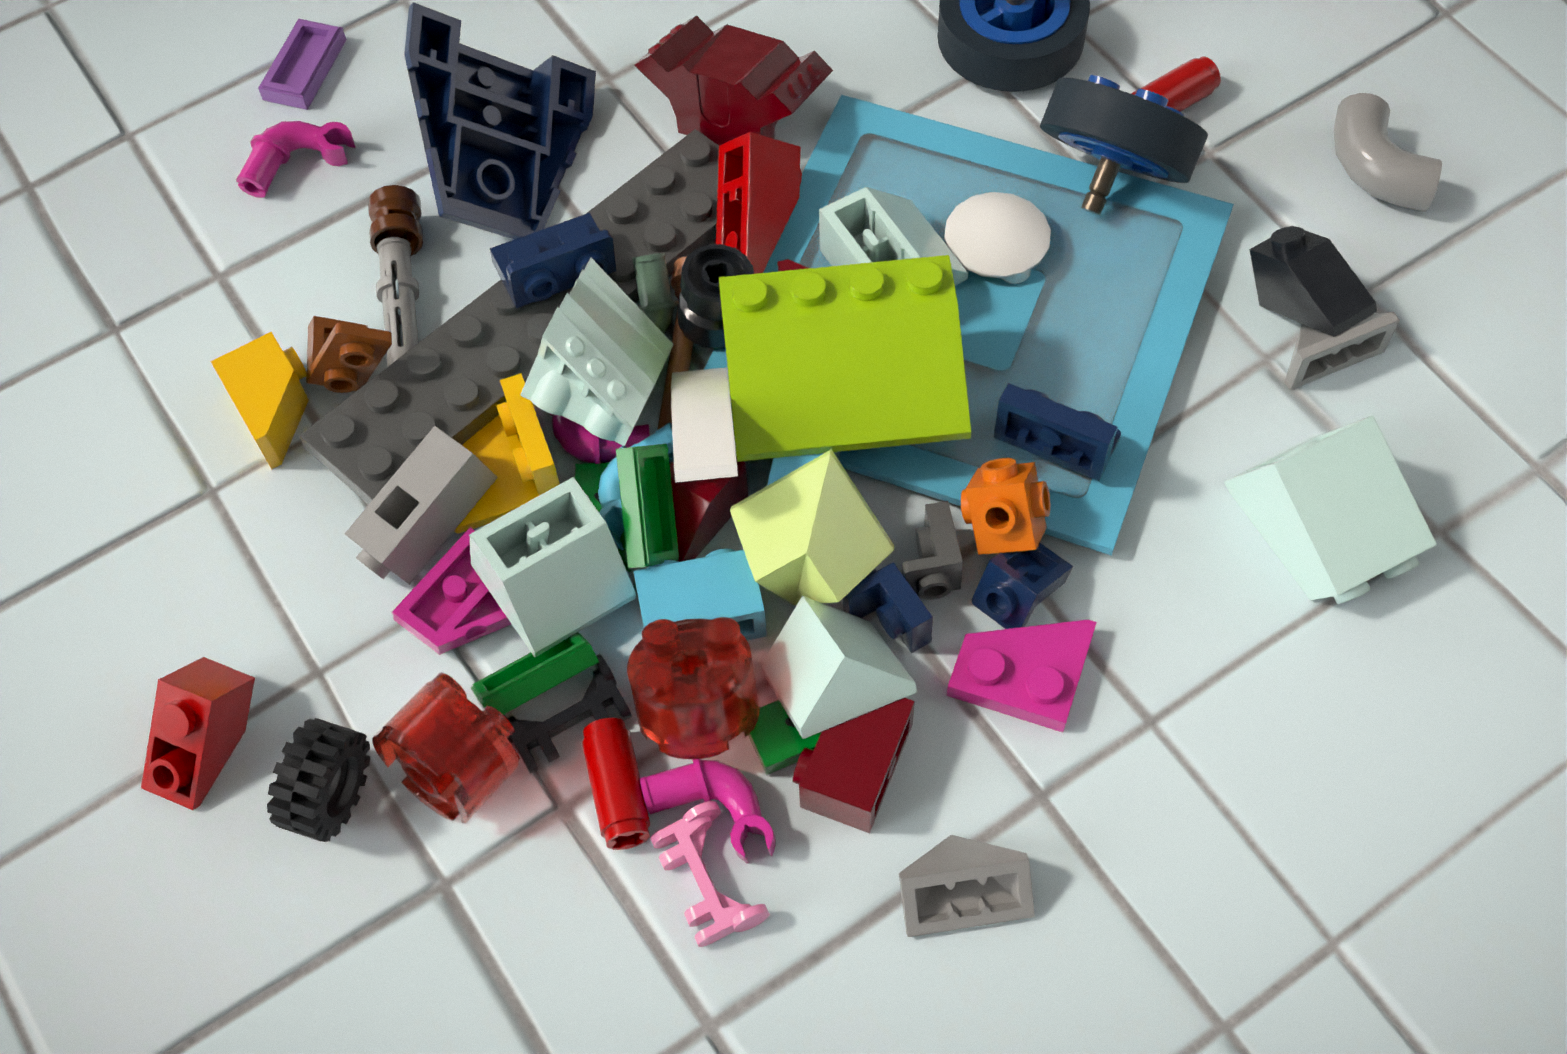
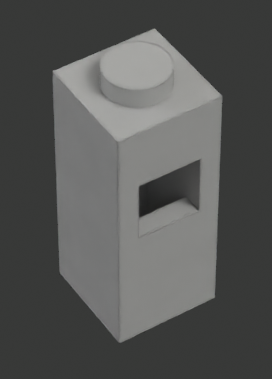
M434 426L345 532L346 536L363 548L356 559L383 580L392 571L410 585L498 477L472 452Z

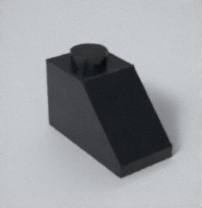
M1289 226L1276 230L1269 239L1249 249L1259 306L1333 337L1377 312L1376 301L1331 240L1326 237L1306 231L1301 227Z

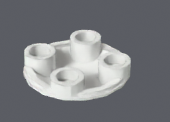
M989 192L972 196L955 207L946 220L944 239L948 248L966 270L980 276L1002 278L1008 283L1017 284L1028 279L1031 269L1040 264L1049 250L1051 229L1045 215L1032 202L1014 194Z

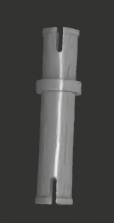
M399 237L385 238L377 245L380 279L376 283V297L383 304L384 329L392 333V345L386 352L388 366L419 343L415 301L419 298V283L412 275L410 243ZM396 279L399 285V299H397ZM401 324H402V332H403V344H404L403 346H401V339H400V327H399V326H400Z

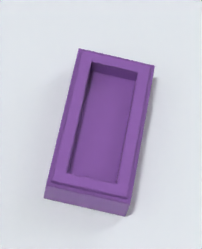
M298 18L258 87L262 99L268 102L308 110L347 40L343 28Z

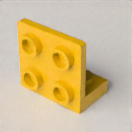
M522 373L500 380L506 402L496 405L499 415L462 444L498 478L454 530L457 534L466 532L470 527L475 529L487 525L560 484L534 406L530 400L520 396L525 385Z

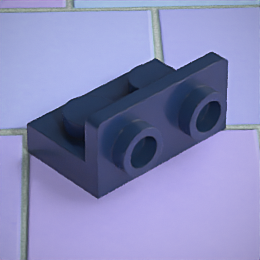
M590 212L490 248L492 263L516 308L535 301H543L556 293L573 288L582 269H585L590 258L607 275L617 271L613 238L608 230H599Z
M1008 383L998 402L993 438L1100 481L1120 440L1121 431L1117 429L1118 426L1105 422L1100 416L1092 412L1075 410L1050 400L1042 392L1033 389L1025 390Z

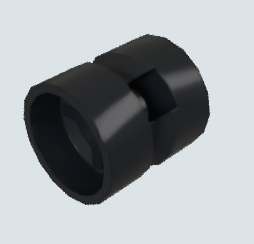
M709 244L695 249L685 259L681 272V294L679 296L677 314L678 325L684 336L697 345L707 348L725 347L719 277L754 274L753 265L747 256L736 248L723 244Z

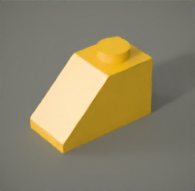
M269 332L210 362L272 470L282 465L309 399L299 381L307 375V371L293 347L283 351L273 333Z

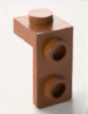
M313 316L308 325L306 383L324 386L327 390L336 393L357 391L367 383L392 345V333L368 328V325Z

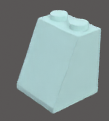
M1373 415L1318 435L1224 481L1229 493L1310 600L1333 596L1336 603L1340 604L1357 598L1371 590L1367 580L1381 573L1384 574L1386 579L1403 574L1420 564L1416 555L1437 545Z

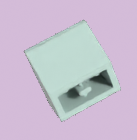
M865 187L819 209L820 251L831 266L949 255L954 284L957 285L968 279L966 269L910 199Z
M574 477L469 534L472 567L534 657L539 656L636 598V592L606 521Z

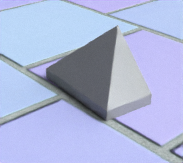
M1394 312L1372 314L1335 337L1302 324L1285 378V384L1290 390H1293L1385 352L1400 321Z
M950 835L899 873L907 937L1035 917L1030 862L1027 853Z

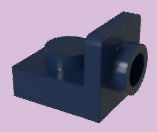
M1039 543L1036 550L1000 552L989 560L971 599L972 604L1005 629L1025 627L1034 608L1066 582L1073 566L1042 543Z
M894 562L878 571L874 569L843 598V611L863 618L876 611L877 617L889 637L893 640L900 637L911 654L932 642L933 616Z

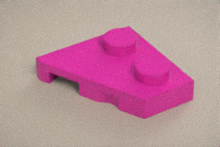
M471 527L392 611L394 621L439 655L511 625V622L471 565L469 534L475 531Z
M1079 620L965 634L947 687L946 696L1063 733L1097 622Z

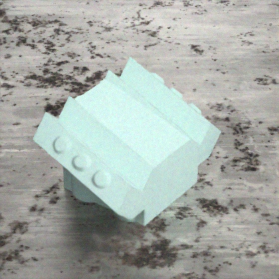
M590 258L585 269H582L570 294L566 293L560 307H557L542 336L538 355L520 396L530 400L543 411L563 416L582 425L586 430L599 438L615 441L625 446L673 347V343L623 292L616 282Z

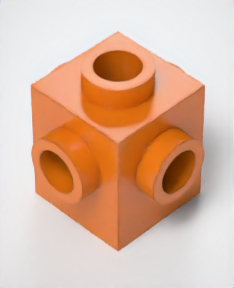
M999 458L982 464L981 468L976 470L966 489H963L961 493L962 516L966 524H972L978 555L1037 549L1047 528L1045 517L1050 515L1051 505L1048 485L1045 481L1038 482L1035 462L1017 464L1013 458Z

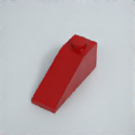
M749 132L719 145L716 244H723L739 250L747 256L753 265L754 274L764 272L800 197L802 181L800 169L801 146Z

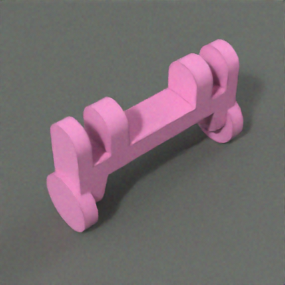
M707 801L696 805L688 810L682 819L655 832L650 837L654 848H663L678 840V845L666 850L659 856L660 862L664 870H672L688 862L705 899L685 911L684 915L689 926H698L712 918L715 921L714 924L704 928L694 936L699 947L710 945L733 932H743L754 928L764 922L770 915L765 904L754 906L740 904L717 892L702 859L706 832L711 827L712 821L721 813L716 801Z

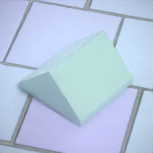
M802 596L761 664L763 675L802 739L917 693L915 681L870 621Z

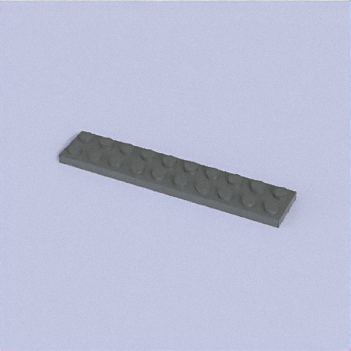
M696 129L587 212H590L600 231L606 229L612 236L617 271L608 274V276L616 282L635 304L639 301L632 257L665 253L669 277L673 273L674 263L677 259L688 256L695 249L708 245L716 238L719 145ZM499 280L301 433L299 436L304 448L369 505L434 426L462 445L499 415L496 405L506 402L500 380L522 373L526 383L538 355L542 336L557 307H560L566 293L570 294L573 288L556 293L543 301H535L516 308L502 280Z

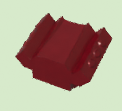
M697 15L671 29L670 33L649 48L648 53L634 64L669 99L676 116L678 133L688 135L696 129L717 145H722L749 132L775 139V126L778 120L793 114L833 71L815 50L798 57L782 40L728 24L713 32Z

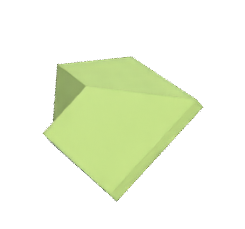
M832 449L731 506L730 509L755 582L793 605H797L802 596L821 603L840 602L894 551L895 547Z

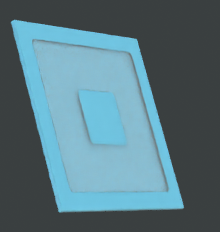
M841 94L802 172L800 197L763 273L778 272L777 262L785 259L792 260L808 268L831 266L820 251L819 209L865 187L910 199L945 244L946 220L957 205L972 196L999 192L1014 194L1032 202L1045 215L1051 229L1049 250L1040 264L1031 269L1028 279L1021 283L1012 284L1004 281L1002 278L984 277L966 270L968 272V279L955 285L971 423V439L841 451L839 461L844 469L942 501H948L958 506H961L962 490L966 489L976 470L981 468L982 464L999 458H1013L1017 464L1035 462L1038 482L1045 481L1050 493V515L1045 517L1047 528L1044 534L1112 556L1234 204L1118 172L1109 195L1105 197L1106 203L1101 215H1096L1081 209L1086 193L1090 192L1089 186L1096 171V165ZM726 347L714 348L704 370L725 367L728 369ZM1008 383L1025 390H1037L1048 396L1050 400L1078 411L1092 412L1100 416L1105 422L1118 426L1117 429L1121 431L1120 440L1100 481L993 438L998 402Z

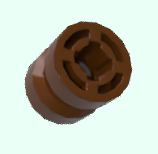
M399 185L383 186L376 189L370 195L368 201L369 217L373 222L369 230L372 250L378 254L377 245L385 238L399 237L410 243V257L417 254L423 246V229L419 223L422 215L419 195L414 190Z

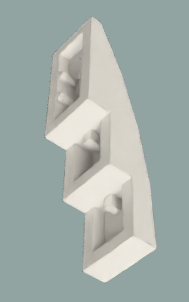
M727 367L672 373L671 408L675 482L738 476Z

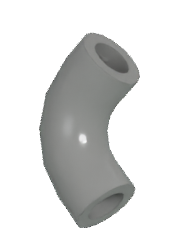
M1358 93L1343 99L1337 108L1334 141L1336 156L1350 179L1373 197L1400 207L1426 212L1433 201L1438 187L1442 161L1410 153L1391 142L1387 130L1390 108L1388 103L1381 97L1370 93Z

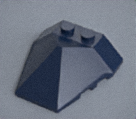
M413 2L409 6L404 56L439 217L511 239H517L544 229L561 190L558 188L565 171L572 166L576 157L575 149L582 133L588 129L593 118L596 71L554 55L534 70L463 45L459 43L461 20Z

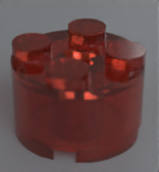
M719 617L713 620L685 619L676 622L668 619H659L643 628L642 640L635 646L629 657L627 673L640 732L647 740V737L658 743L659 751L670 757L704 759L717 756L729 750L728 741L734 739L743 731L746 738L757 724L760 705L751 648L746 638L741 634L739 624L728 617Z
M442 672L432 681L427 682L372 738L373 746L387 768L395 760L401 764L403 771L407 775L401 783L416 798L448 820L454 821L460 815L462 823H467L517 769L520 760L518 753L508 740L514 733V728L509 720L491 706H486L483 710H480L467 699L466 692L460 684L451 676Z

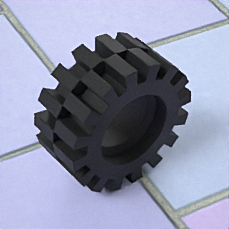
M318 718L304 721V728L298 726L293 732L294 742H286L282 749V753L285 755L283 762H276L273 773L278 775L276 781L269 784L268 795L274 796L267 803V812L272 814L269 818L270 822L276 825V827L320 842L330 841L331 836L336 837L341 832V823L347 824L352 816L350 812L351 806H357L361 796L357 795L359 787L365 786L367 775H364L363 771L370 766V756L366 755L370 750V743L366 741L367 736L364 733Z

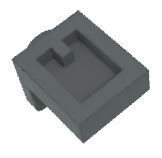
M943 501L926 504L924 527L915 529L920 559L903 562L902 574L921 599L933 600L944 597L953 590L961 589L963 560L949 502Z

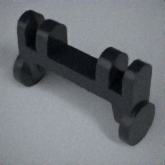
M601 654L596 655L599 662L594 664L596 669L592 671L593 679L583 699L543 722L517 720L514 716L507 718L505 714L496 719L510 745L513 743L530 774L538 770V767L529 750L539 745L549 763L556 760L560 755L551 738L590 716H593L595 721L610 718L605 708L611 704H614L618 714L624 721L632 717L628 705L616 687L615 677Z

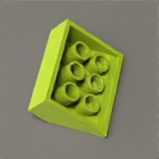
M949 255L719 277L737 462L821 454L831 449L833 452L971 439V423L958 301Z

